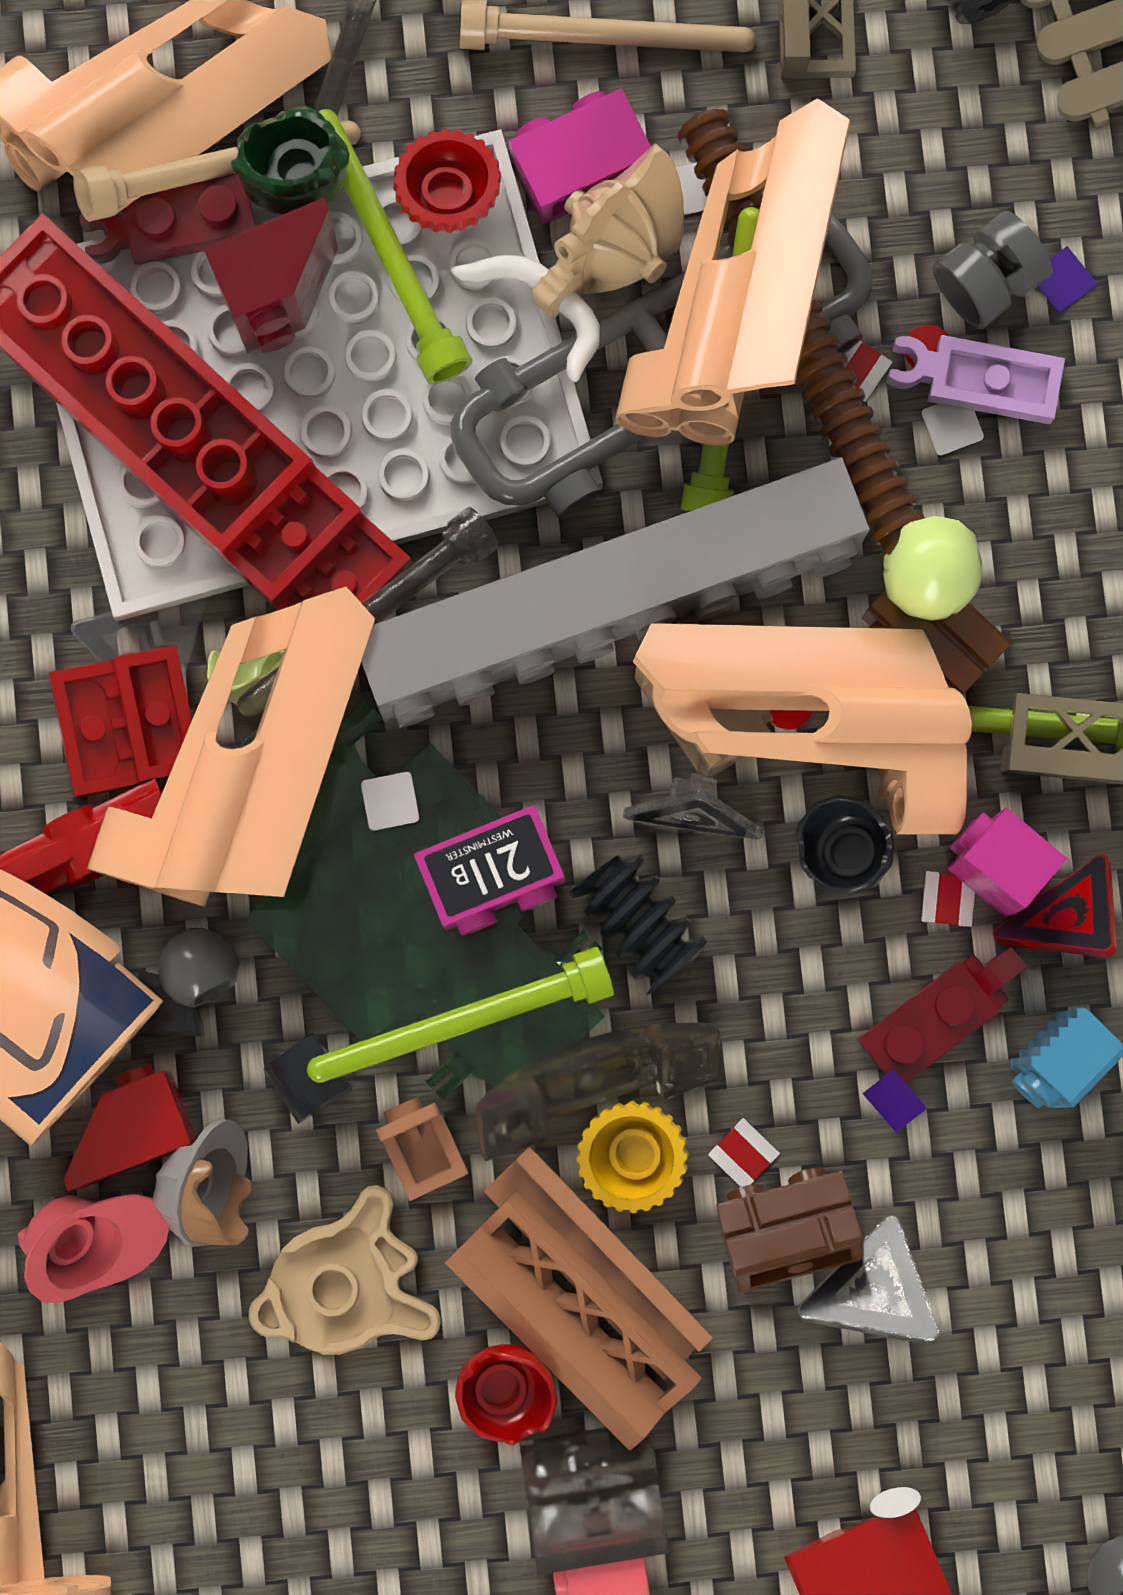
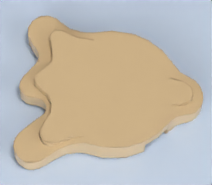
M379 1185L368 1186L360 1193L352 1209L342 1219L332 1224L316 1226L294 1237L281 1250L264 1291L251 1303L249 1308L250 1324L258 1334L264 1337H283L309 1350L320 1352L322 1355H340L360 1349L382 1335L396 1334L417 1340H429L437 1334L441 1324V1317L437 1308L403 1292L399 1286L400 1278L416 1267L418 1255L411 1246L397 1238L390 1230V1220L394 1204L391 1193Z

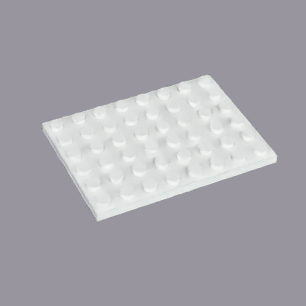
M501 129L474 136L477 140H484L485 146L493 150V157L499 161V171H501L500 194L496 196V204L493 208L489 209L488 216L480 218L477 225H470L464 231L456 230L452 233H446V231L433 232L430 228H421L418 222H411L409 215L402 213L401 204L396 202L393 189L394 168L399 164V157L363 166L442 328H449L453 336H460L463 339L473 360L468 369L445 382L438 384L427 383L416 361L417 356L420 354L416 347L420 338L344 185L327 204L338 245L332 265L306 328L295 333L296 338L293 342L276 351L262 353L258 348L249 353L246 352L204 251L135 265L129 248L121 250L114 260L105 264H99L313 460L315 466L362 509L364 515L396 545L548 503L545 497L523 506L505 505L489 498L476 484L457 455L451 439V421L463 401L481 389L475 381V377L482 369L501 358H507L513 369H516L562 342L556 318L551 319L534 304L535 297L531 294L533 288L528 284L508 278L477 283L460 280L451 273V269L455 266L473 263L498 255L523 256L539 263ZM251 201L256 226L279 217L272 212L258 207ZM106 236L78 243L77 245L85 251L86 246L100 244L105 240ZM567 369L527 391L518 402L509 408L498 412L493 411L484 416L476 426V436L498 471L510 480L524 479L590 440L575 384L569 379ZM56 402L112 614L117 622L249 586L238 573ZM597 465L589 470V473L598 487L602 489L603 482Z

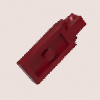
M1012 947L1004 949L984 966L973 954L962 963L958 961L858 1037L857 1041L884 1076L894 1069L904 1082L908 1083L999 1013L997 1009L1009 1001L1001 987L1027 966Z

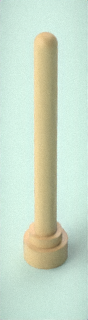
M462 0L460 49L484 50L485 44L497 45V38L726 52H748L756 44L755 33L747 27L499 13V6H487V0Z
M353 121L340 122L351 145L356 144L361 136L359 126ZM237 147L122 174L116 168L108 170L104 165L77 170L74 173L73 181L78 206L87 221H95L115 216L118 208L126 206L127 199L235 174L237 172L232 169L231 161L237 158Z

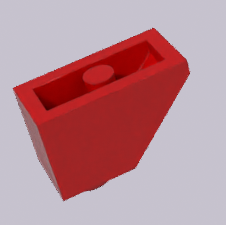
M146 1064L114 1077L118 1088L101 1095L63 1178L68 1192L83 1189L160 1159L179 1147L190 1145L196 1141L195 1133L171 1071L163 1070L154 1073L152 1065Z

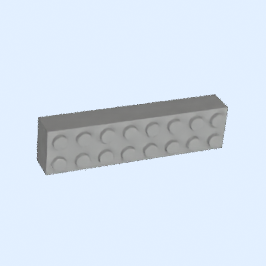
M841 457L374 624L361 662L384 723L397 720L400 728L408 727L435 715L433 706L457 698L459 706L473 704L494 695L495 691L492 686L494 684L517 677L519 685L540 680L555 672L553 663L575 655L579 663L601 658L614 651L612 642L636 634L638 642H642L651 623L672 624L673 620L692 613L696 614L699 621L709 619L732 609L733 604L731 600L754 591L757 599H763L793 586L791 578L814 570L816 578L842 571L852 565L850 557L859 552L858 550L869 531V526Z

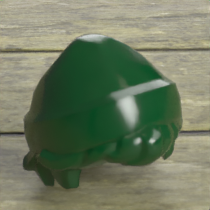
M304 105L282 111L276 117L269 118L259 124H251L239 136L237 142L238 155L237 158L231 161V167L239 174L242 187L249 199L258 207L281 216L321 198H324L326 204H328L339 192L345 181L350 153L344 140L335 132L333 125L325 120L324 116L318 111Z

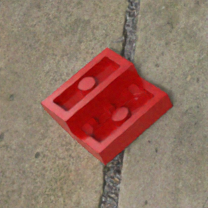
M176 645L115 656L111 661L49 672L48 677L74 799L137 786L152 779L159 781L169 778L192 722Z
M916 1508L899 1517L881 1518L873 1516L849 1529H837L784 1556L799 1595H952Z

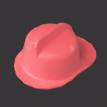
M129 1194L95 1203L84 1197L66 1195L53 1199L41 1207L31 1219L28 1227L18 1233L19 1246L27 1256L24 1279L29 1292L42 1302L61 1303L74 1299L84 1293L124 1281L142 1272L160 1254L167 1242L169 1227L163 1220L160 1211L156 1208L153 1199L138 1194Z

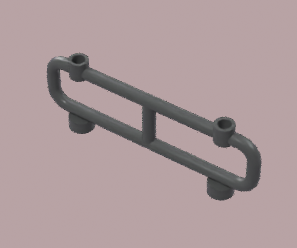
M831 214L825 243L844 269L848 278V284L843 292L822 304L823 311L819 315L821 318H828L831 323V329L828 331V334L838 337L840 345L836 349L837 352L846 353L863 337L850 316L857 312L869 297L872 290V271L865 255L846 227ZM727 246L718 251L716 260L732 257L733 248ZM686 271L599 320L600 341L596 351L632 330L647 352L664 349L667 335L655 317L676 306ZM577 334L516 369H513L507 358H501L492 362L475 377V381L481 389L471 394L458 406L451 421L452 442L457 455L470 475L489 498L505 505L523 506L545 497L558 519L567 518L585 508L601 493L589 470L646 437L626 431L617 424L524 479L510 480L498 471L476 436V426L479 420L493 411L498 412L509 408L518 402L527 391L567 369V356L575 344Z

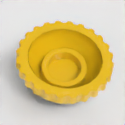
M629 1101L626 1105L617 1103L613 1106V1109H604L600 1113V1117L596 1116L590 1121V1127L583 1131V1140L577 1146L580 1151L576 1158V1162L580 1165L578 1174L584 1178V1187L592 1191V1197L595 1200H602L605 1207L613 1206L618 1212L629 1210L630 1213H636L640 1209L649 1211L653 1205H662L665 1198L673 1196L676 1191L675 1187L681 1185L683 1182L682 1174H685L688 1169L685 1161L689 1157V1152L685 1149L687 1140L681 1135V1127L673 1123L671 1115H665L660 1107H650L647 1102L636 1104L635 1101Z

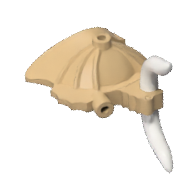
M656 143L614 180H605L593 186L587 193L577 190L571 194L564 206V209L572 215L570 233L555 242L554 249L559 260L549 270L536 261L514 255H498L473 263L455 266L451 269L454 277L464 281L479 283L493 279L508 278L524 282L533 288L531 294L535 297L534 304L551 319L556 318L559 312L568 318L577 331V339L567 356V374L573 382L579 381L585 366L599 347L600 341L599 322L593 310L581 298L582 294L602 293L620 289L642 278L649 283H653L662 276L667 267L666 262L663 260L678 251L681 246L684 233V201L681 182L672 159Z

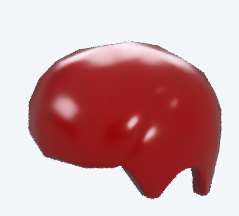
M498 1344L487 1347L471 1357L462 1366L457 1378L455 1399L461 1420L480 1438L501 1443L505 1442L513 1446L536 1432L544 1433L551 1425L558 1403L552 1373L531 1350L518 1344Z

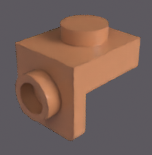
M418 1096L384 1112L388 1124L376 1129V1132L388 1152L409 1201L469 1174L436 1102L423 1107Z

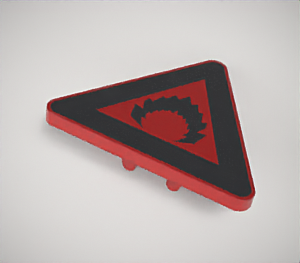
M1095 856L1030 903L1025 909L1019 911L993 931V937L999 945L1102 958L1113 956L1117 951L1111 863L1107 856Z

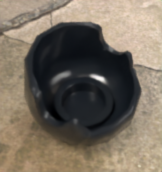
M836 795L816 802L800 820L796 828L795 834L798 840L800 865L806 875L826 892L853 896L872 889L879 884L892 866L895 849L892 829L886 817L866 800Z

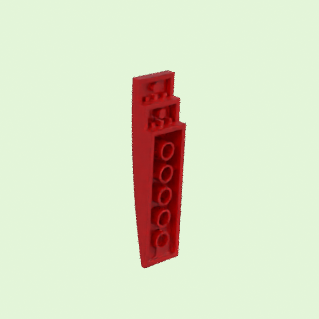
M43 213L0 255V349L277 611L343 587H347L369 611L414 565L411 557L364 515L362 509L315 466L313 460Z

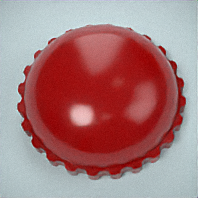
M442 129L441 132L437 133L430 131L425 137H417L416 142L408 144L406 152L400 154L399 164L394 168L393 189L396 202L401 204L402 213L408 214L411 222H418L421 228H430L433 232L446 231V233H452L456 230L464 231L470 225H477L480 218L488 216L489 209L493 208L496 204V196L500 194L501 171H499L498 159L493 157V150L485 146L484 140H477L474 138V134H464L459 129L453 132L448 131V129Z

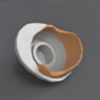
M218 1119L203 1129L194 1143L179 1147L170 1152L161 1170L156 1174L157 1182L153 1196L154 1204L168 1227L187 1246L238 1245L248 1235L249 1229L240 1219L239 1210L242 1202L251 1194L253 1184L245 1177L248 1144L243 1128L236 1121Z

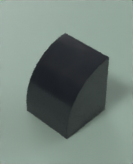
M313 1033L282 1053L263 1069L297 1124L302 1123L352 1090L344 1075L322 1083L315 1082L308 1076V1063L317 1056L329 1053L320 1037Z

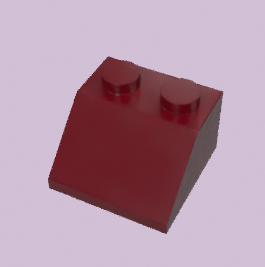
M324 198L203 248L247 353L258 348L262 353L281 349L295 340L296 332L306 328L338 250L329 208Z

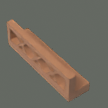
M528 1147L483 1191L498 1207L502 1206L517 1191L684 1360L695 1349L700 1352L713 1339L710 1333L531 1147ZM508 1217L529 1239V1236L510 1217ZM560 1271L576 1288L575 1282L564 1271ZM604 1317L623 1337L622 1330L610 1318ZM649 1364L663 1380L668 1377L657 1365Z
M517 1191L445 1262L629 1451L647 1436L665 1412L693 1390L702 1379ZM510 1217L529 1236L531 1247L518 1245L500 1225ZM552 1269L564 1271L575 1282L577 1294L565 1292L553 1280ZM598 1316L610 1318L622 1330L623 1340L610 1338L599 1327ZM644 1363L657 1365L675 1384L664 1392L645 1373Z

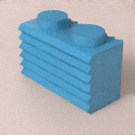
M1076 1008L1054 1013L1055 1021L1046 1022V1030L1038 1031L1037 1039L1029 1040L1028 1048L1019 1050V1058L1010 1059L1011 1069L1017 1074L1011 1083L1037 1108H1040L1043 1104L1049 1108H1074L1123 1057V1043L1087 1008Z

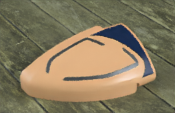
M0 869V1120L30 1146H33L111 1065L159 1008L163 1000L123 965L117 963L114 966L110 963L120 952V946L114 940L61 903L30 884Z

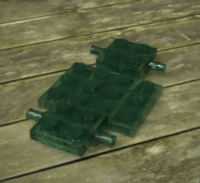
M364 699L341 721L284 897L268 896L245 917L253 928L360 1041L413 1024L423 1015L430 1018L563 972L562 965L573 962L572 955L576 954L592 938L583 929L556 956L554 953L540 948L519 927L518 924L535 908L521 911L518 902L494 911L497 922L465 936H461L458 927L445 931L414 853L502 817L430 743L399 772H409L412 776L419 820L414 823L371 830L368 824L361 783L364 780L377 777L361 761L354 744L378 721H381L382 718L374 709L372 710L371 706ZM259 726L234 749L242 748L253 742ZM594 940L585 950L597 946L601 951L602 948ZM571 996L447 1039L446 1041L453 1056L431 1077L426 1079L425 1082L434 1089L450 1073H453V1076L435 1092L444 1101L457 1086L472 1074L490 1083L513 1106L605 1016L593 1003L588 1004L586 998L574 1002Z

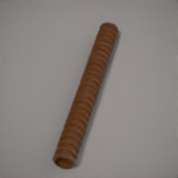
M710 109L695 115L684 123L677 133L680 144L688 146L685 151L688 161L697 163L694 167L696 178L705 180L702 185L705 196L709 194L717 164L737 149L743 152L747 151L743 144H736L739 133L735 127L728 126L731 121L730 115L724 109ZM764 187L749 196L729 201L723 231L730 232L727 242L731 248H734L739 214L748 207L760 210L763 198L761 193ZM813 300L795 383L797 387H805L806 389L803 394V400L805 404H813L815 409L811 412V416L814 422H822L823 427L820 429V435L822 439H830L832 443L828 447L830 456L843 458L860 506L866 513L865 519L867 524L875 532L871 536V541L874 546L881 545L883 549L879 557L882 563H884V556L886 554L890 555L897 546L903 526L913 521L925 519L921 512L915 513L913 507L917 504V500L914 495L906 494L905 489L908 487V482L905 477H898L896 474L900 465L897 459H889L887 454L891 451V447L887 441H880L879 436L882 434V428L880 424H872L870 420L874 416L872 407L863 406L862 401L865 399V393L862 388L854 387L853 384L857 381L855 372L851 370L846 371L845 366L848 364V358L845 353L837 352L836 349L840 345L838 337L828 334V331L831 329V323L828 318H821L819 315L823 311L821 302Z

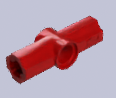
M152 779L141 783L128 792L119 794L117 797L97 807L87 805L72 810L42 828L43 834L1 854L0 869L30 884L46 895L67 885L69 888H74L98 879L103 874L89 870L87 867L107 808L113 807L152 819L163 790L158 781Z

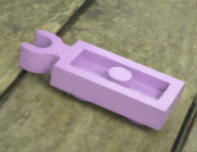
M941 335L938 341L936 352L928 351L925 345L914 337L901 336L897 337L894 341L892 352L909 355L913 359L915 367L906 372L890 369L886 383L892 387L908 389L916 386L919 382L930 384L928 402L1049 425L1055 419L1065 358Z

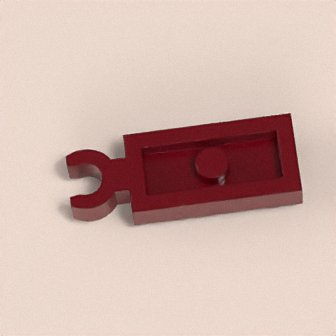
M239 174L214 178L140 196L122 209V215L90 222L85 219L83 214L79 216L84 233L95 230L107 232V236L102 243L85 247V252L98 264H105L114 260L121 250L129 248L135 265L204 251L203 248L256 226L251 200L244 192Z

